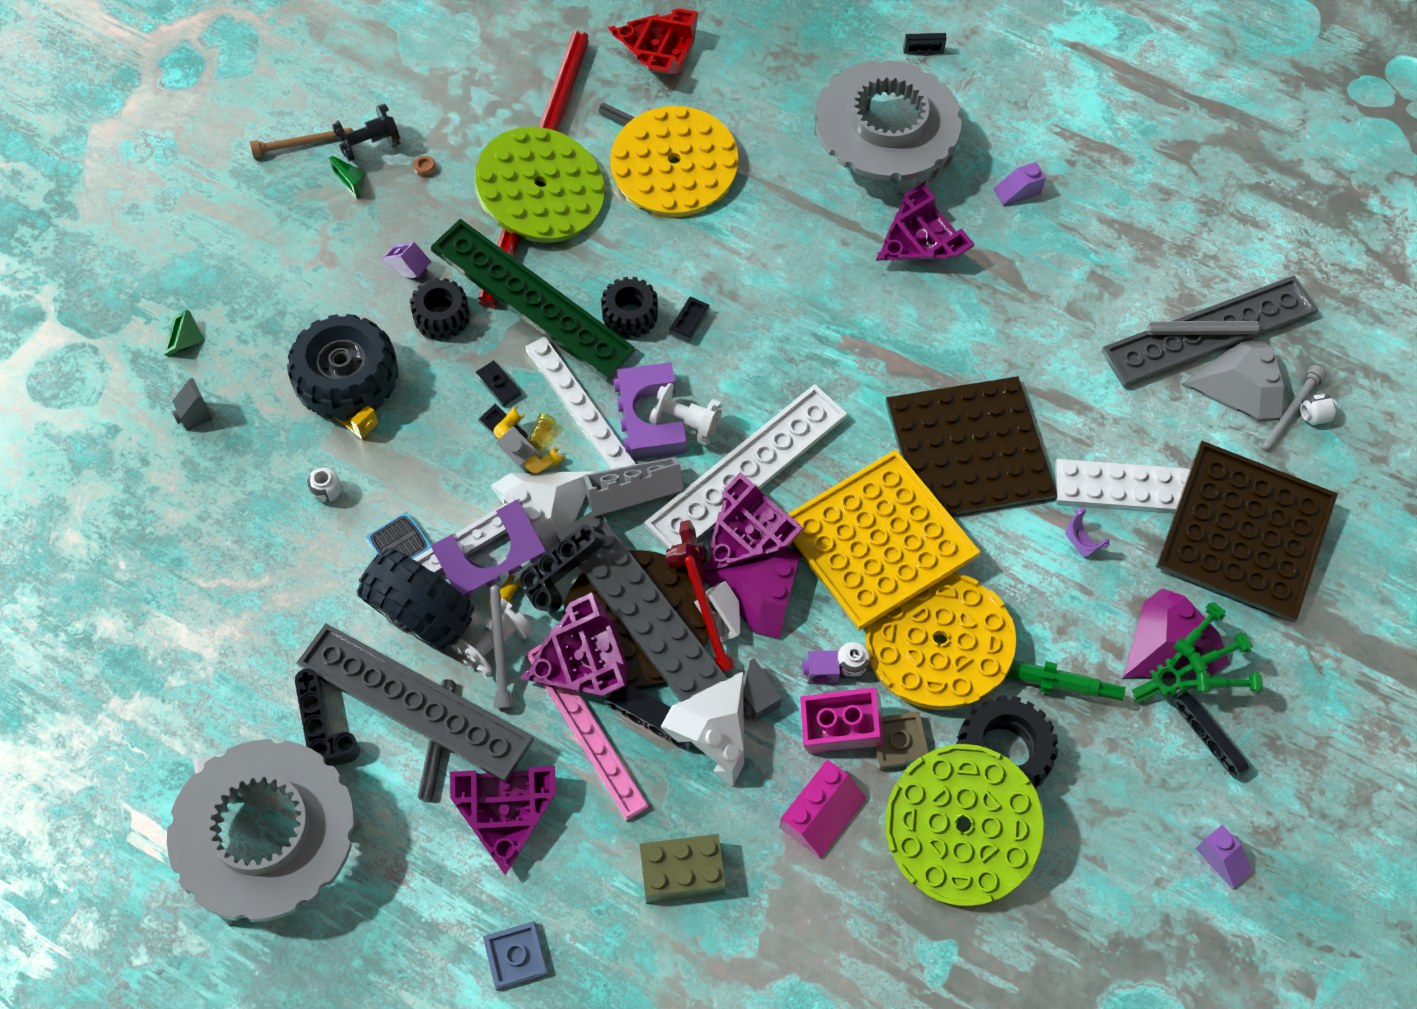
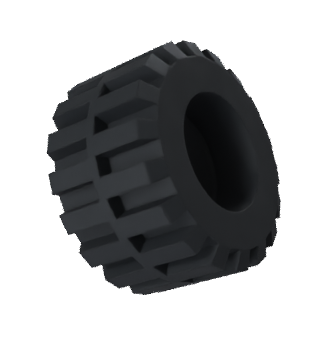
M623 277L621 281L616 279L614 284L610 283L607 286V290L603 291V297H601L604 325L619 336H626L627 339H631V336L639 338L642 333L645 335L649 333V328L653 329L658 319V299L656 291H653V286L651 284L647 285V282L643 279L638 281L637 277H633V279ZM627 304H633L640 307L639 309L634 311H624L620 309V307Z
M434 278L435 281L431 282L427 280L425 285L420 284L417 286L418 291L414 290L412 293L413 298H410V308L415 326L422 335L426 334L427 338L432 339L436 337V340H441L442 337H446V340L451 339V335H459V330L463 331L466 328L465 324L469 322L470 312L466 293H464V289L461 286H458L457 282H449L447 278L443 280ZM437 306L450 307L449 309L443 312L431 311L433 308Z

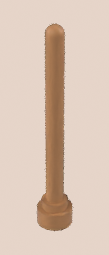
M344 128L346 134L354 131L352 128ZM328 131L268 143L259 142L258 140L249 142L253 158H259L268 151L333 140L339 137H336L334 131Z

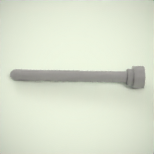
M1315 365L1309 368L1305 375V384L1263 443L1264 450L1269 451L1272 449L1313 387L1322 384L1325 380L1327 373L1323 368Z
M494 585L490 588L497 691L495 692V697H493V708H503L514 705L513 695H510V691L507 690L500 588Z

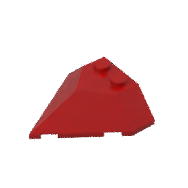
M678 8L671 10L672 14L664 16L656 14L629 21L627 25L616 28L614 25L607 27V29L648 70L666 74H679L694 45L698 12Z

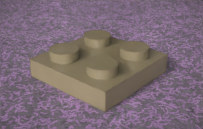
M920 712L882 717L885 746L874 747L879 770L909 766L919 757L929 753Z

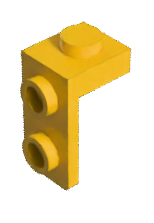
M369 405L364 407L354 417H349V420L339 421L361 439L378 424L375 411Z

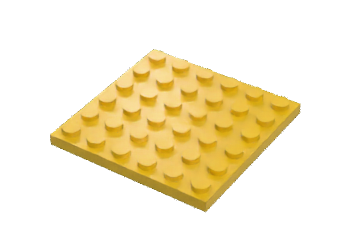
M896 449L788 513L789 516L804 528L792 544L858 631L980 557L979 549Z

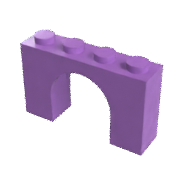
M672 362L617 369V379H613L615 393H620V398H617L618 412H623L624 417L620 418L621 431L627 434V438H623L625 452H630V457L633 460L686 453L687 441L683 421L653 425L640 420L634 412L639 402L648 397L657 396L661 386L666 387L669 383H672L674 385L673 394H675Z
M520 498L496 510L510 537V551L501 564L494 567H483L472 562L455 533L430 545L451 585L465 595L466 598L479 592L478 587L485 583L490 587L501 581L500 575L506 572L512 575L522 570L521 564L527 561L533 564L547 551Z

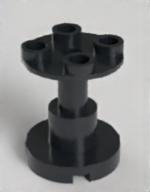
M385 103L376 106L378 118L364 122L365 127L346 134L339 120L332 124L336 137H339L342 144H339L344 157L346 156L348 162H355L351 146L369 139L374 143L386 138L391 147L401 144L393 117L386 114L389 108Z

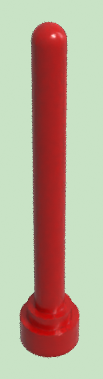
M687 556L685 564L716 655L714 657L715 663L722 672L735 667L733 659L729 657L728 653H725L695 559L692 556Z

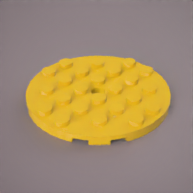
M686 106L659 107L638 115L619 132L611 149V172L617 189L623 193L626 200L638 209L643 208L651 211L653 215L685 217L705 211L706 207L714 202L718 203L729 192V188L733 181H735L738 172V150L735 140L727 127L709 113ZM673 156L680 160L675 164L669 162Z
M952 573L866 627V648L870 655V665L880 682L891 693L905 702L932 710L963 708L989 696L1006 678L1012 666L1016 649V632L1013 619L1004 607L1005 604L996 593L980 585L976 579L959 573ZM937 635H943L947 638V641L938 645L933 638Z

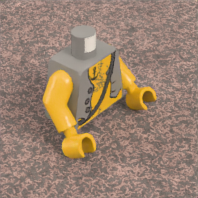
M517 406L494 428V435L499 439L496 444L526 473H539L552 465L558 466L565 457L564 454H557L559 450L557 447H554L548 456L543 457L514 427L525 417V414L519 415L516 412Z

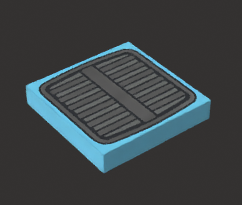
M407 511L365 536L375 553L380 555L386 549L394 548L414 559L431 548V544Z

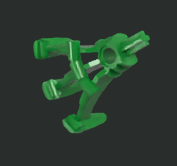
M1208 603L1205 608L1209 615L1197 629L1194 628L1185 640L1180 638L1175 643L1173 648L1178 652L1172 660L1169 658L1165 659L1167 667L1164 668L1160 664L1157 666V672L1150 670L1149 672L1153 680L1131 691L1138 703L1161 693L1164 700H1167L1168 694L1173 698L1176 697L1177 690H1180L1182 694H1186L1187 689L1196 688L1198 692H1210L1211 688L1249 687L1250 691L1257 695L1260 691H1263V678L1259 672H1253L1252 675H1249V680H1231L1224 677H1210V673L1206 671L1208 669L1206 665L1235 651L1245 655L1252 651V643L1246 633L1241 632L1236 635L1234 639L1236 643L1219 651L1214 650L1202 656L1199 652L1196 653L1194 651L1196 648L1193 645L1203 635L1204 630L1212 621L1214 623L1221 622L1226 616V611L1216 603ZM1183 656L1187 657L1190 662L1189 665L1179 671L1174 669ZM1195 671L1197 680L1180 682L1182 677ZM1165 674H1172L1176 678V683L1172 686H1165L1161 679Z

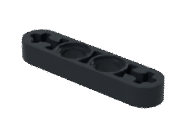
M1187 692L1174 699V705L1178 712L1233 778L1239 779L1249 772V765L1244 757L1190 693Z

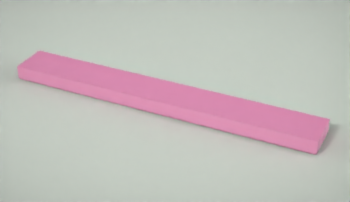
M542 644L525 653L531 665L535 661L534 657ZM543 684L626 822L649 809L645 799L578 691Z

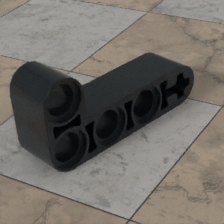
M588 524L578 527L521 573L520 585L535 609L553 613L561 608L562 597L554 584L605 544L606 535L602 529ZM574 547V553L570 557V550ZM555 562L556 566L555 569L552 571L551 566ZM537 577V582L533 585V580ZM549 596V602L545 605V599Z
M309 668L300 670L295 676V686L306 747L317 753L320 750H327L323 757L325 764L328 766H337L356 760L360 755V746L355 736L349 732L331 735L323 687L316 672ZM309 681H310V688H311V690H312V691H310V692H308V690H307V688H306L307 682H309ZM318 703L315 709L307 710L310 704ZM315 727H323L319 733H311ZM345 744H353L349 750H341Z
M626 682L625 687L608 694L604 700V703L613 711L683 750H689L692 742H677L661 728L671 707Z

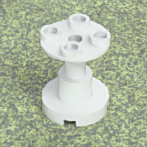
M669 383L666 387L661 386L657 394V399L659 400L657 408H653L649 421L653 422L654 425H659L664 420L666 414L682 419L685 426L698 430L697 443L707 446L710 443L709 434L714 436L719 424L722 411L718 410V408L723 406V402L712 399L707 408L693 403L690 407L671 401L674 390L672 383Z
M501 598L504 643L512 635L525 640L532 631L529 622L520 612L516 614L510 609L512 605ZM492 620L484 628L487 633L473 647L461 638L458 639L455 645H451L459 654L465 656L463 662L471 670L474 671L477 668L485 678H488L493 673L491 666L484 659V656L494 647Z

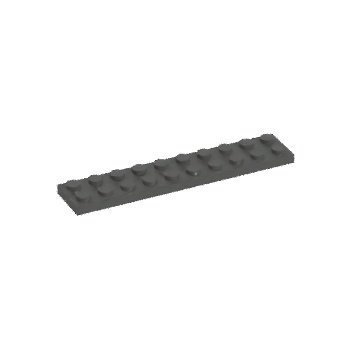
M1294 275L1173 320L1258 321L1260 326L1258 334L1149 335L1146 330L1104 346L1101 353L1121 385L1125 387L1228 348L1239 342L1316 314L1318 308Z
M592 512L556 533V538L561 542L578 527L585 524L600 528L605 532V544L578 565V567L680 702L721 681L728 680L601 515L593 517ZM574 547L570 550V557L574 553Z
M325 623L296 662L301 669L309 668L314 670L318 678L504 783H507L534 742V738L531 735Z

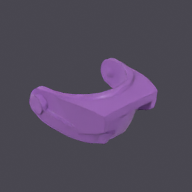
M1084 508L1076 510V515L1069 523L1065 535L1079 553L1086 557L1102 547H1108L1110 545L1109 538L1104 539L1100 544H1096L1088 537L1082 522L1086 510Z

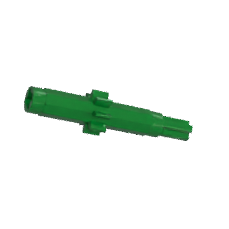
M1013 660L1006 676L1007 679L1039 685V692L1048 694L1052 693V689L1085 696H1100L1123 701L1126 689L1125 686L1102 682L1100 679L1057 670V663L1048 661L1045 662L1043 667Z

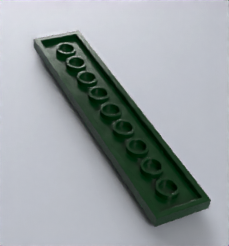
M461 218L431 245V251L605 381L634 353L635 347Z

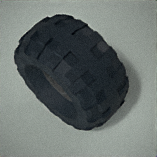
M335 314L328 316L325 320L320 321L318 319L312 322L310 328L307 330L303 329L297 335L296 342L292 343L288 354V376L296 396L308 410H312L317 415L327 419L336 417L339 421L349 420V417H354L368 405L372 409L377 410L385 402L384 398L390 397L395 388L396 378H398L397 357L389 336L374 322L367 318L361 320L360 317L353 314H346V316Z
M394 548L386 549L381 555L377 554L359 579L360 585L357 589L359 598L382 614L395 627L406 634H411L439 652H444L450 645H455L473 620L471 615L474 611V605L465 595L416 560Z

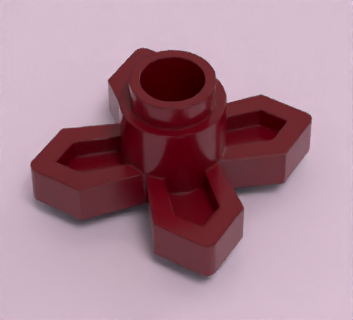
M691 520L680 522L679 529L682 543L672 545L670 549L666 550L667 563L670 568H686L685 558L687 556L694 557L702 584L704 585L705 574L702 563L707 562V549L703 542L697 543L696 531Z

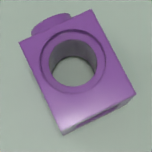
M838 650L808 651L807 660L802 662L803 675H807L808 684L838 683L840 676Z

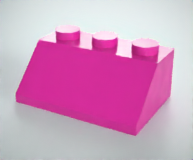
M827 759L781 817L779 828L821 859L864 803L866 797L847 773Z

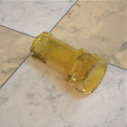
M539 413L535 422V428L528 439L535 449L541 448L547 433L551 431L556 423V420L546 413Z

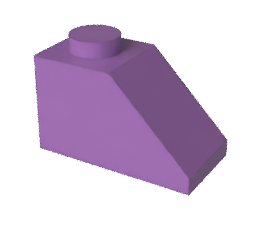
M1034 162L1015 169L994 187V192L1002 205L1005 206L1041 194L1046 176L1038 163Z
M415 242L394 245L381 259L383 264L406 278H419L423 276L428 270L426 267L431 263L430 259Z
M1223 824L1195 848L1232 889L1252 873L1242 845Z

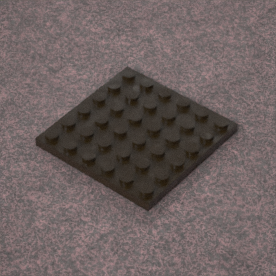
M1019 376L886 397L885 403L900 455L951 517L1056 499L1055 486Z
M1201 441L1155 567L1295 622L1298 619L1338 493L1208 442Z

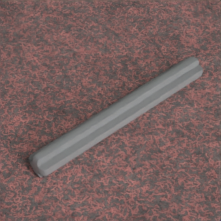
M1150 321L1147 325L1149 335L1258 334L1260 330L1258 321Z

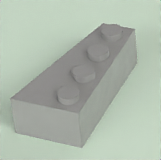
M676 457L583 475L587 501L593 517L663 496H673L680 491H684L680 464Z

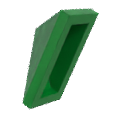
M334 156L329 157L333 173L356 198L360 197L366 172Z
M187 309L174 317L164 355L167 357L205 341L191 312Z

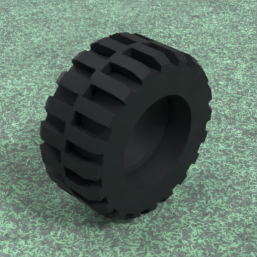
M1006 695L998 696L996 701L993 698H988L983 701L982 705L977 704L972 708L971 713L967 714L959 730L956 744L985 747L983 738L987 732L994 729L1010 730L1023 739L1029 751L1027 762L1018 765V767L1031 780L1035 789L1037 786H1041L1052 770L1058 755V749L1056 748L1058 738L1056 734H1052L1054 730L1052 722H1046L1044 719L1046 714L1041 709L1036 711L1033 708L1035 704L1030 701L1025 704L1020 702V697L1013 696L1012 700H1007Z

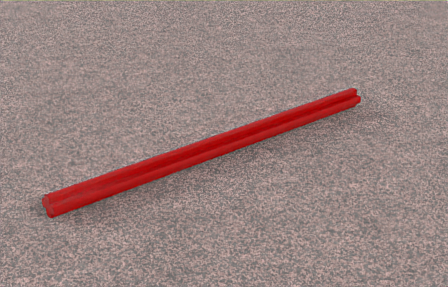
M576 30L571 35L539 125L541 128L558 131L589 43V36L585 32L580 33ZM537 179L535 184L539 186L540 181ZM502 228L497 246L514 257L521 235L514 232L511 234ZM483 289L480 290L477 298L479 299L478 303L483 307L495 308L498 301Z

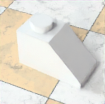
M724 581L705 592L722 642L740 634L739 600L727 582ZM696 600L694 603L701 612L698 600Z

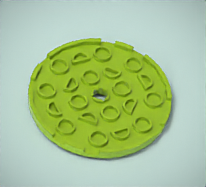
M522 127L498 135L481 152L474 175L475 191L484 211L490 214L497 221V225L511 234L514 232L526 237V240L534 242H560L579 235V232L587 227L589 228L595 221L604 200V180L593 156L571 137L547 128ZM537 179H539V181L543 182L546 186L539 187L535 184V182L537 181Z
M955 744L937 748L919 757L904 770L905 772L897 784L894 785L888 800L885 829L889 849L892 851L898 868L911 884H914L926 895L938 901L953 905L971 906L1000 899L1011 893L1025 881L1035 867L1042 850L1045 820L1042 804L1035 787L1027 775L1014 762L1004 755L985 747ZM964 816L968 817L972 824L967 832L960 831L957 826L958 820Z

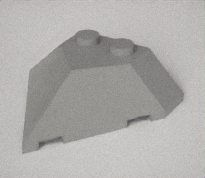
M1262 340L1243 341L1235 344L1182 383V386L1188 389L1191 387L1203 392V396L1235 411L1239 409L1250 414V418L1256 421L1280 420L1282 417L1284 385L1274 347Z

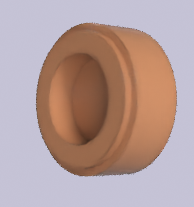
M420 156L414 161V170L418 176L429 177L435 173L436 166L432 157Z

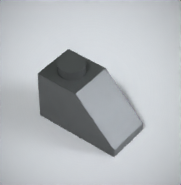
M189 379L172 401L176 410L172 411L177 424L183 423L186 431L213 420L194 379Z
M753 658L749 663L743 695L744 713L748 717L752 716L756 722L780 708L782 697L755 658Z

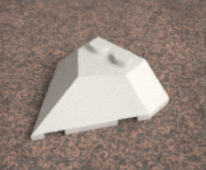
M596 471L510 473L492 484L491 488L503 504H509L520 498L547 549L543 553L544 555L560 543L556 538V533L576 521L586 498L583 475L595 473Z
M743 672L737 673L732 678L721 681L683 702L672 705L661 725V728L677 742H692L717 763L713 772L730 786H734L744 766Z

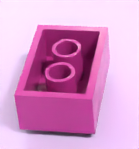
M876 687L800 696L803 746L809 754L885 746L881 698Z

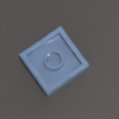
M535 921L483 936L496 991L549 975Z

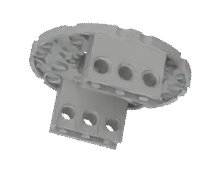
M886 60L883 63H879L877 61H868L844 69L842 75H835L829 81V86L822 89L815 108L814 135L818 136L825 151L829 155L836 157L837 163L844 168L849 167L853 169L855 174L875 180L890 181L896 178L898 181L895 192L898 194L901 192L905 195L922 183L929 188L952 166L956 145L961 132L962 119L958 117L960 108L953 93L945 84H940L937 77L933 74L924 73L920 67L904 62ZM883 92L890 95L893 92L896 97L903 95L904 100L910 99L911 105L916 104L915 110H919L918 116L920 119L917 120L916 125H911V130L905 128L903 133L897 130L893 134L891 130L883 133L881 128L876 131L874 125L868 127V121H862V114L866 110H870L871 100L874 95L878 94L881 96Z
M271 739L242 743L227 749L226 753L221 757L214 756L204 764V769L199 773L193 774L183 786L171 811L173 822L167 828L168 857L172 870L180 875L178 882L188 894H194L195 901L200 906L218 915L228 926L233 924L234 920L238 921L244 917L248 918L251 922L282 918L295 913L301 904L312 903L320 896L321 889L326 885H331L341 872L352 847V843L349 840L350 834L355 831V827L358 828L361 825L354 812L350 792L347 786L340 783L341 776L335 767L326 765L322 755L304 745L285 740L277 744ZM257 786H260L262 791H265L268 786L274 792L279 789L283 795L287 794L296 806L295 811L299 815L296 817L299 827L294 828L297 837L289 838L291 846H283L281 848L282 855L280 856L276 853L272 854V861L270 862L263 858L260 865L255 860H251L248 865L244 859L238 861L233 855L230 856L221 844L223 842L222 838L218 835L222 832L218 823L224 822L221 813L229 811L227 804H235L236 796L244 797L247 789L254 793Z

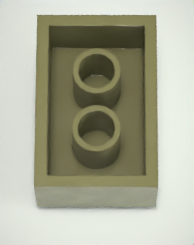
M719 834L640 843L646 904L725 894L726 885Z

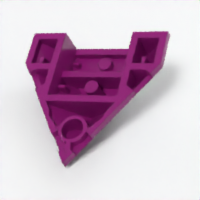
M922 183L904 195L902 205L895 215L884 240L883 247L876 257V261L957 258L974 247L975 244L962 228L957 232L936 208V197Z
M740 472L723 491L721 512H718L710 546L712 551L710 560L706 563L705 571H712L787 548L804 528L791 516L782 511Z
M783 548L706 572L703 569L705 580L712 587L724 581L727 582L739 600L740 617L755 634L779 640L791 589L801 559V554L798 551Z
M1162 588L1144 601L1122 679H1132V677L1152 678L1149 671L1157 672V666L1160 664L1164 668L1167 667L1165 659L1169 658L1172 660L1178 652L1173 648L1175 643L1180 638L1185 640L1194 628L1197 629L1205 620V617L1186 596ZM1211 624L1193 645L1196 648L1194 651L1196 653L1199 652L1201 656L1224 648L1220 634ZM1227 655L1206 665L1208 668L1206 671L1210 673V677L1229 663ZM1183 656L1174 669L1179 671L1189 665L1188 658ZM1193 671L1186 676H1196V673ZM1165 674L1162 678H1175V676Z
M594 593L587 594L569 603L565 609V615L559 624L554 626L535 655V661L528 671L525 670L520 678L601 696L626 686L627 663L613 623Z
M555 766L529 767V771H514L507 783L488 773H478L476 770L450 772V799L506 876L556 794Z

